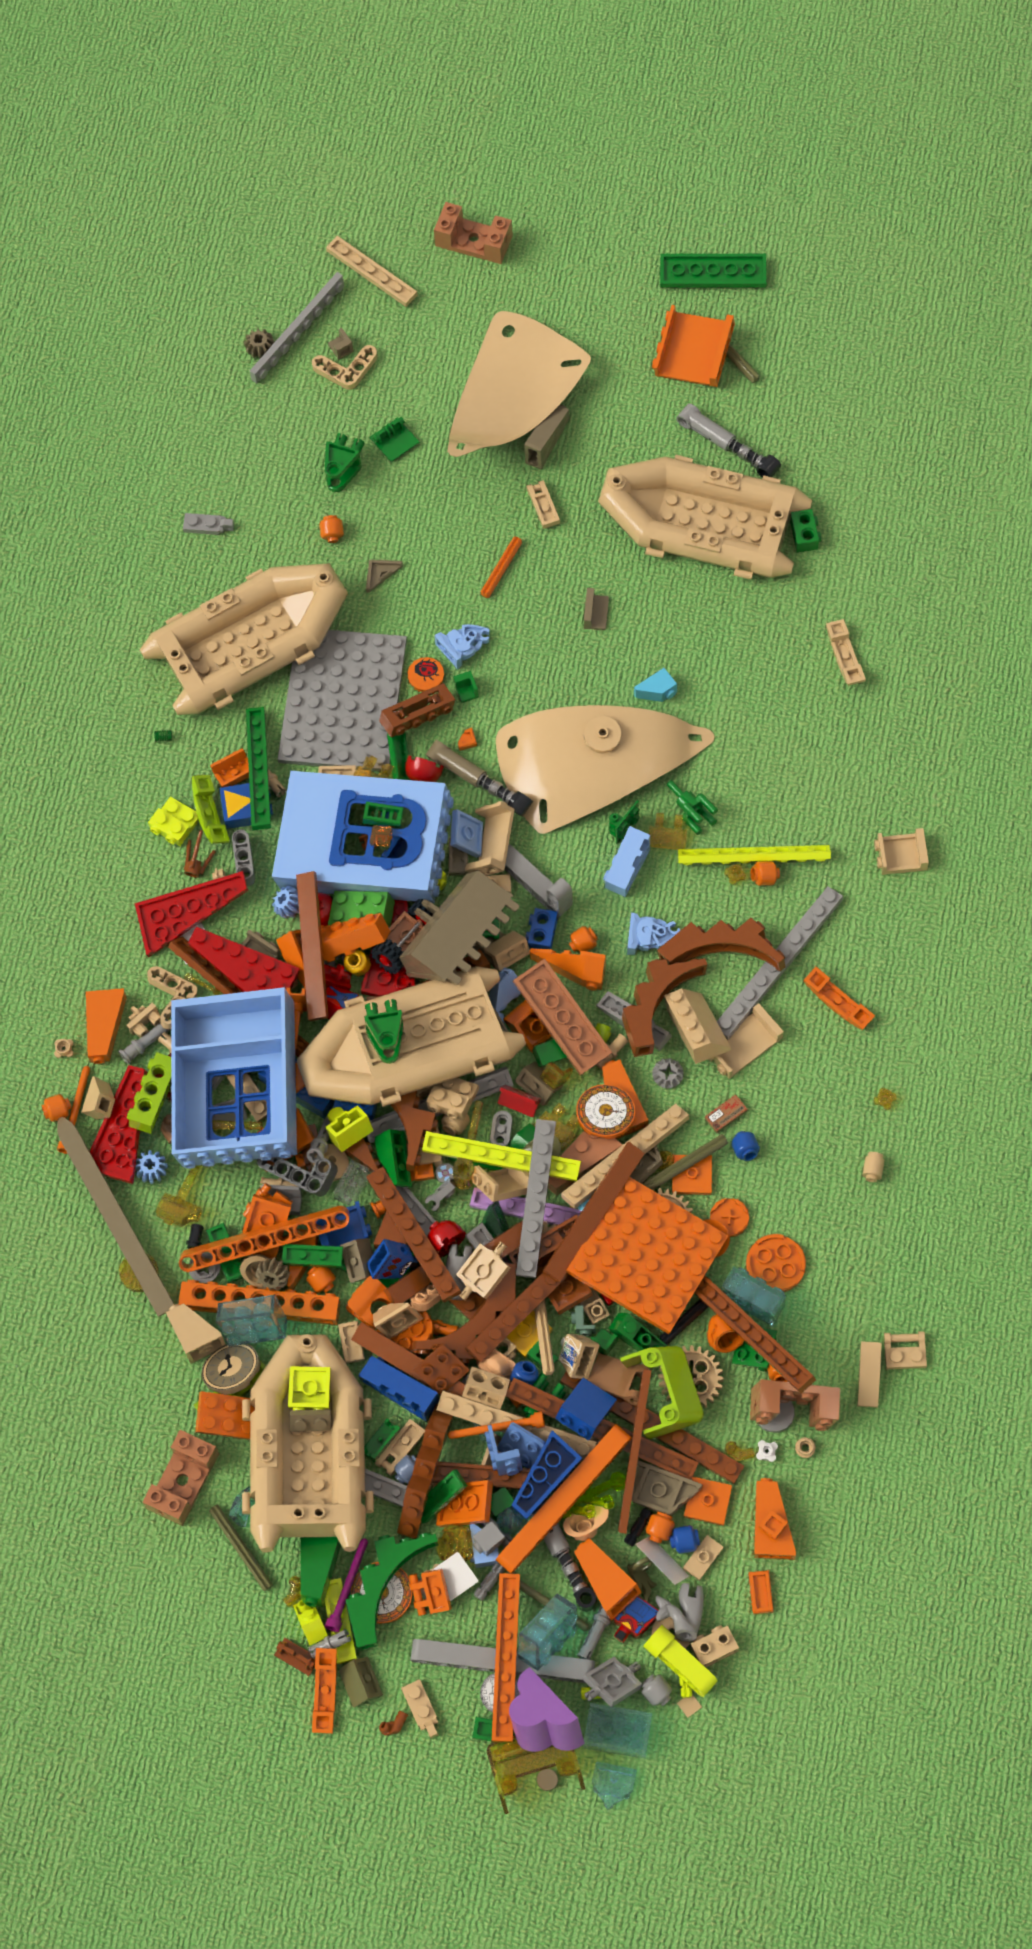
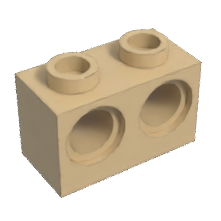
M471 1367L462 1397L501 1409L510 1379Z

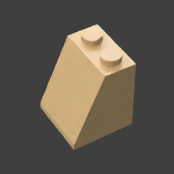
M184 1303L173 1305L166 1312L190 1364L226 1345L221 1332Z

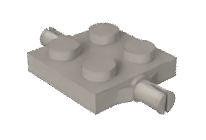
M612 1657L586 1673L583 1678L592 1688L585 1693V1698L591 1701L596 1696H599L612 1708L641 1689L642 1683L634 1675L635 1672L641 1669L640 1664L634 1662L627 1667L621 1664L615 1657Z

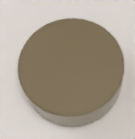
M551 1769L540 1771L537 1776L538 1786L544 1791L553 1790L558 1784L557 1774Z

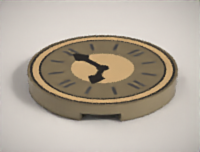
M241 1342L226 1344L215 1350L206 1359L202 1367V1379L206 1387L214 1392L224 1395L239 1392L250 1385L249 1382L259 1372L260 1358L256 1350L249 1344Z

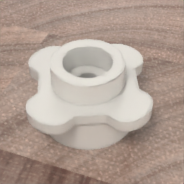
M764 1440L759 1441V1451L756 1454L757 1459L769 1460L770 1462L775 1461V1450L778 1448V1445L775 1442L766 1443Z

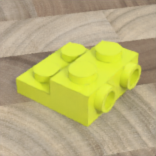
M169 797L161 809H157L148 821L152 833L157 836L160 834L170 844H177L181 847L199 822L196 811Z
M290 1366L288 1408L293 1410L330 1409L331 1368Z

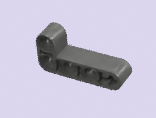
M272 1157L270 1161L275 1163L274 1166L268 1164V1160L257 1159V1164L262 1169L319 1197L326 1195L338 1172L337 1165L326 1158L317 1160L311 1173L280 1157ZM329 1164L328 1171L324 1173V1167ZM287 1166L286 1173L282 1174V1169ZM304 1174L303 1180L298 1182L299 1176ZM320 1182V1187L315 1190L316 1183Z

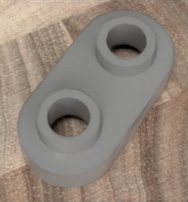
M498 1111L493 1116L490 1135L491 1144L507 1147L510 1143L512 1116L507 1111ZM501 1120L506 1121L504 1125H501L499 1122ZM502 1138L504 1141L498 1143L497 1139Z

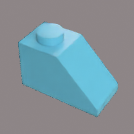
M665 668L634 687V696L636 698L660 702L671 699L677 692V683Z

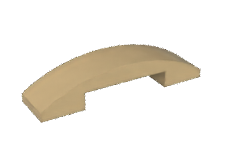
M844 619L826 623L830 643L846 684L849 686L865 682L866 678L855 656Z

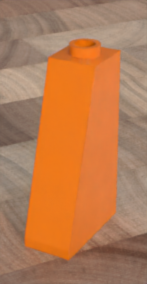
M124 988L86 991L87 1051L91 1063L103 1064L105 1061H110L127 999Z
M621 1060L608 1061L602 1067L604 1084L614 1085L625 1090L635 1105L634 1121L626 1133L616 1138L619 1139L649 1125V1120Z
M761 1478L760 1481H756L754 1558L795 1560L796 1550L789 1524L786 1525L776 1540L759 1528V1525L771 1510L788 1522L778 1483L771 1478Z
M590 1538L578 1545L574 1553L603 1609L612 1621L642 1592L637 1583Z

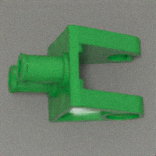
M338 433L334 443L326 442L325 474L330 491H342L361 470L360 453L365 444L363 440L359 439V442H357L358 438H355L351 448L345 446L348 437L344 434L341 437V433ZM339 479L341 483L335 487L331 484L332 480Z
M391 999L392 1007H390L389 1000L384 1002L386 1008L384 1013H378L377 1003L372 1002L373 1010H371L370 1003L365 1005L367 1015L364 1018L367 1037L380 1059L387 1064L397 1061L404 1031L402 1011L398 1010L395 999ZM392 1049L395 1053L392 1057H387L383 1054L384 1051Z

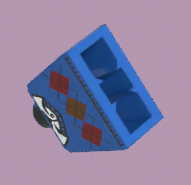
M383 1239L367 1262L372 1279L401 1278L408 1268H416L418 1265L416 1257L412 1256L407 1244Z

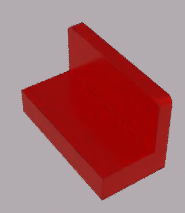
M506 1084L500 1088L501 1094L498 1104L530 1117H535L541 1098Z

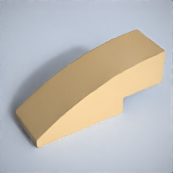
M861 1341L857 1405L859 1407L878 1408L881 1343Z

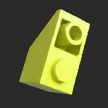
M302 1600L293 1605L309 1645L315 1644L328 1636L316 1607L307 1606Z

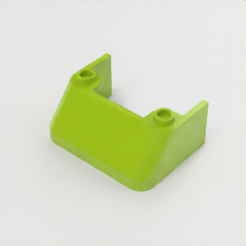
M678 1346L651 1347L620 1358L627 1368L642 1362L648 1368L661 1366L672 1403L660 1410V1425L642 1430L649 1440L702 1421L704 1411L686 1354L682 1348Z

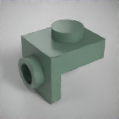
M575 1306V1312H571L572 1324H576V1334L586 1337L592 1336V1334L596 1333V1325H584L583 1306Z

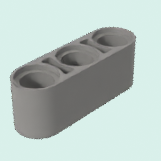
M237 830L232 835L236 873L241 871L244 874L249 873L250 875L245 878L247 886H251L255 882L249 835L245 830ZM245 839L243 843H238V840ZM242 856L248 857L246 860H240Z

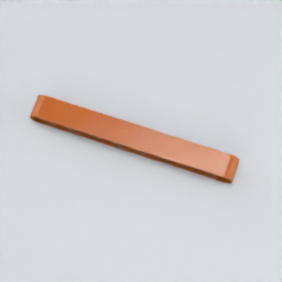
M336 1206L187 1249L180 1255L179 1267L185 1272H192L344 1228L349 1223V1210L345 1206ZM339 1213H342L346 1216V1218L344 1220H338L335 1216ZM324 1219L327 1223L324 1226H320L316 1221ZM303 1224L306 1225L308 1229L305 1231H300L297 1227ZM281 1230H286L289 1234L285 1237H282L278 1234V1232ZM265 1235L268 1236L270 1240L267 1242H262L259 1238L260 1236ZM242 1241H248L251 1245L245 1248L242 1247L240 1243ZM227 1246L232 1251L224 1253L221 1248ZM210 1252L212 1257L207 1259L202 1254ZM189 1257L194 1262L186 1264L183 1259Z
M614 1425L496 1558V1561L512 1574L626 1447L632 1437L619 1425Z

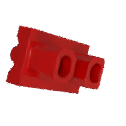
M324 964L326 984L349 991L351 989L350 979L352 973L344 971V966L340 964L336 968Z

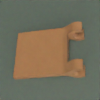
M598 1353L588 1381L610 1395L622 1398L632 1405H637L639 1391L630 1390L636 1375L642 1378V1371L644 1369L649 1370L650 1368L644 1364H637L627 1368L620 1359Z

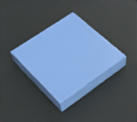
M458 809L453 810L450 845L476 858L480 857L482 852L483 822Z

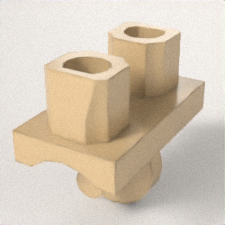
M153 1003L147 1008L143 1005L139 1009L134 1006L130 1008L133 1014L128 1017L130 1022L127 1024V1027L133 1036L136 1034L141 1038L149 1031L145 1025L149 1022L154 1026L160 1023L159 1012Z

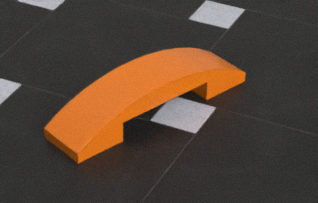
M815 967L803 980L804 983L839 1016L863 1030L875 1015L861 1003L858 1005L830 981V977L818 967Z
M316 1648L312 1733L333 1734L337 1682V1649Z

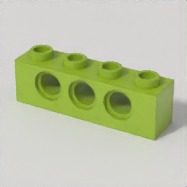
M157 1052L154 1059L151 1058L149 1060L148 1074L143 1075L141 1091L136 1092L134 1108H130L127 1114L129 1127L152 1134L172 1085L171 1057ZM162 1074L163 1077L157 1078L155 1075ZM151 1090L156 1091V1093L153 1095L148 1094L147 1092ZM148 1107L149 1110L142 1111L141 1108Z

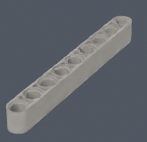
M413 1639L410 1661L421 1664L495 1672L496 1648ZM517 1651L516 1675H521L523 1671L530 1667L539 1678L586 1683L583 1680L584 1675L595 1668L596 1662L588 1659Z

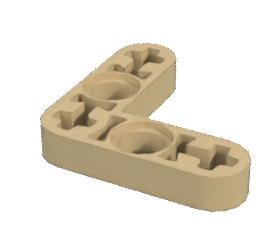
M371 345L364 346L348 368L337 364L325 356L318 355L312 360V368L317 374L347 390H352L359 384L377 360V350ZM358 364L364 366L360 371L355 369V366ZM334 369L340 371L336 376L330 374Z
M158 966L151 967L148 970V982L173 995L172 1000L185 999V994L189 991H192V993H188L186 999L197 998V987L193 983ZM174 981L178 985L176 987H169L167 983ZM171 1001L160 1015V1024L165 1029H171V1020L166 1021V1019L171 1017Z

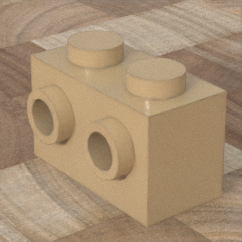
M722 1625L717 1626L711 1630V1634L705 1637L703 1634L699 1635L691 1643L690 1648L695 1658L704 1667H708L739 1651V1647L728 1625L722 1627Z

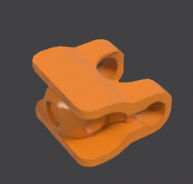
M372 1276L367 1277L348 1300L346 1310L361 1322L376 1329L370 1308L377 1301H382L387 1305L391 1303L384 1292L386 1287L378 1279H372Z

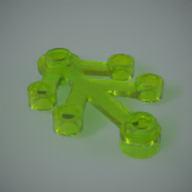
M615 1472L611 1475L610 1480L591 1489V1485L586 1490V1495H582L562 1518H568L572 1514L582 1515L589 1519L593 1518L596 1515L594 1505L605 1509L613 1508L615 1503L612 1496L605 1495L602 1498L595 1496L611 1488L616 1491L623 1490L626 1481L625 1475ZM581 1503L588 1504L584 1508L577 1506Z

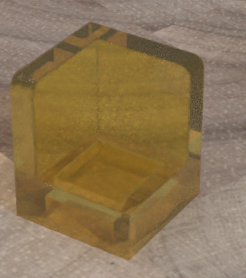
M551 1061L547 1064L539 1078L554 1090L567 1082L573 1069L570 1067L563 1071Z

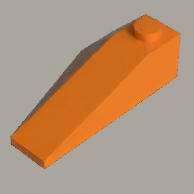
M301 929L288 932L276 939L284 960L288 964L300 968L297 978L305 988Z
M530 949L531 960L539 963L545 958L554 972L586 987L588 990H602L606 972V955L588 951H580L579 955L572 954L570 950H564L560 954L552 949Z

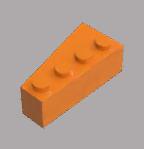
M371 913L361 918L354 917L348 921H338L328 926L321 925L324 960H327L329 963L343 953L345 956H348L360 947L364 950L385 942L391 931L382 914Z

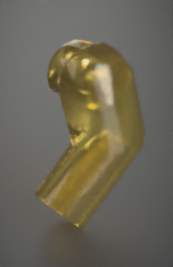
M734 1441L726 1443L725 1451L734 1460L741 1461L755 1458L753 1448L742 1450L736 1446Z
M292 1576L289 1579L290 1593L283 1599L288 1607L292 1606L301 1597V1578L297 1576Z

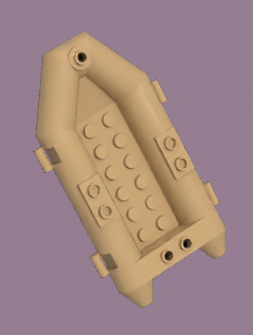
M675 455V458L665 456L609 468L598 499L599 504L639 547L646 548V555L663 558L665 553L735 569L734 576L752 580L753 574L774 578L792 573L794 562L780 551L791 512L808 510L812 506V500L797 487L780 484L781 479L764 475L762 479L746 476L737 472L693 463V458Z
M326 563L271 567L265 571L259 569L246 576L247 581L230 588L185 615H182L180 612L166 620L167 625L152 632L140 648V652L144 659H166L183 690L172 705L177 715L200 714L214 705L219 710L234 702L232 695L288 664L296 661L298 665H301L314 658L313 651L321 646L348 595L347 590L332 566Z
M474 966L467 973L463 970L457 972L455 969L453 972L462 979L458 985L448 979L445 982L430 980L368 1001H364L363 996L344 1001L346 1008L335 1012L296 1061L308 1095L365 1105H374L381 1102L382 1107L400 1102V1096L463 1075L474 1072L477 1077L495 1071L494 1065L510 1061L526 1045L523 1034L502 1031L487 994L500 981L497 969ZM391 999H395L398 1010L402 1011L404 1031L397 1061L387 1064L380 1059L367 1037L364 1018L367 1015L365 1005L370 1003L371 1010H373L372 1002L377 1003L378 1013L386 1012L384 1002L389 1000L390 1007H392ZM389 1049L385 1050L383 1054L387 1057H392L395 1052Z
M326 1334L287 1335L250 1391V1400H242V1420L250 1421V1493H242V1514H250V1532L262 1552H272L280 1537H337L345 1551H355L366 1531V1513L374 1512L373 1492H365L364 1420L372 1419V1401L370 1398L363 1399L362 1386ZM290 1366L331 1368L330 1431L290 1432V1410H293L288 1408ZM250 1405H252L253 1407H255V1411L252 1412L251 1415H250ZM361 1405H364V1414L359 1410ZM364 1497H365V1505H363V1504L361 1503V1499L364 1498ZM250 1498L255 1500V1505L251 1506V1509Z

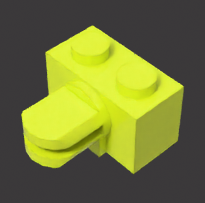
M358 1105L348 1112L341 1107H335L328 1113L330 1124L326 1126V1130L331 1142L341 1152L374 1131L368 1116Z

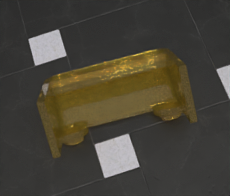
M515 1735L513 1736V1743L492 1742L487 1747L488 1759L505 1814L509 1812L504 1796L513 1794L517 1790L518 1783L516 1778L556 1766L559 1774L562 1776L577 1774L581 1790H585L582 1773L574 1750H560L551 1745L542 1751H527L519 1746Z

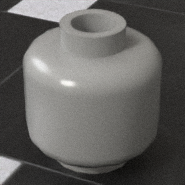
M652 1674L642 1683L641 1693L651 1705L661 1704L664 1706L671 1699L672 1687L661 1675L655 1676Z

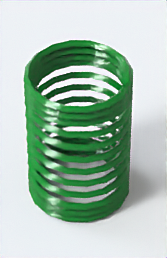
M154 731L155 742L159 741V733L160 741H164V732L165 741L166 738L167 741H172V731Z

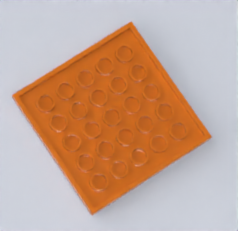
M629 1177L590 1238L580 1247L566 1271L569 1275L667 1334H670L728 1238V1235Z

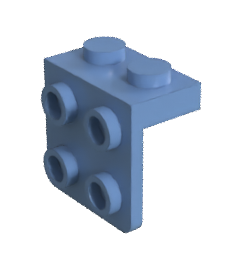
M512 1422L498 1444L497 1450L506 1452L518 1449L521 1464L531 1469L545 1441Z
M487 1425L488 1431L485 1432L493 1470L497 1469L499 1476L506 1474L511 1476L522 1471L519 1450L514 1449L498 1453L492 1425Z

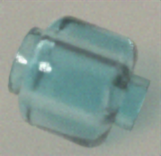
M512 1507L504 1508L497 1518L499 1528L505 1534L517 1535L528 1523Z

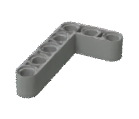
M508 845L504 870L548 910L557 911L559 918L573 905L571 886L563 878H559L553 884L512 845Z

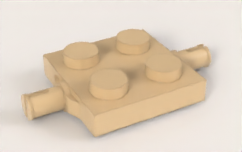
M500 1241L494 1251L480 1243L456 1274L463 1280L466 1286L459 1295L462 1299L466 1301L473 1291L487 1300L511 1268L500 1257L507 1247L504 1243Z

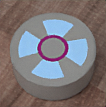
M444 1163L437 1167L436 1178L440 1183H444L449 1177L454 1180L455 1170L452 1165Z

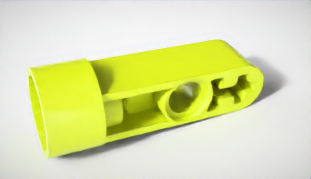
M661 1625L643 1647L655 1658L658 1657L698 1695L704 1697L718 1680L674 1639L675 1636L665 1626Z

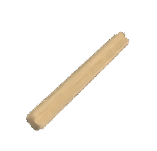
M544 1299L534 1311L543 1374L552 1375L555 1370Z

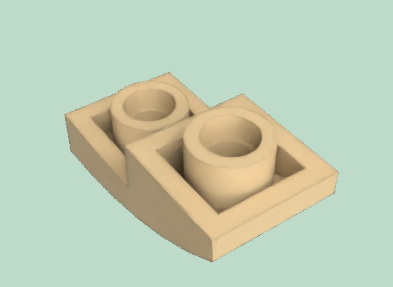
M589 1287L593 1296L579 1304L583 1306V1311L593 1325L610 1314L596 1290Z

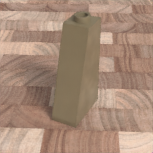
M560 404L543 420L525 442L526 464L542 470L570 419L569 409L564 405Z

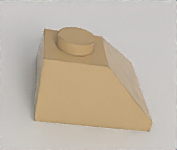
M390 1303L380 1307L373 1314L374 1326L390 1339L423 1319L422 1315L409 1303Z

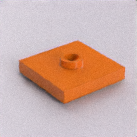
M673 1155V1164L687 1155ZM712 1155L707 1156L673 1177L672 1194L676 1191L677 1194L712 1195Z
M692 1477V1480L701 1483L703 1488L687 1502L684 1517L724 1526L732 1485Z

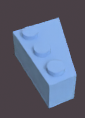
M629 826L618 853L612 860L610 870H607L603 880L605 881L606 889L626 897L650 851L649 834Z

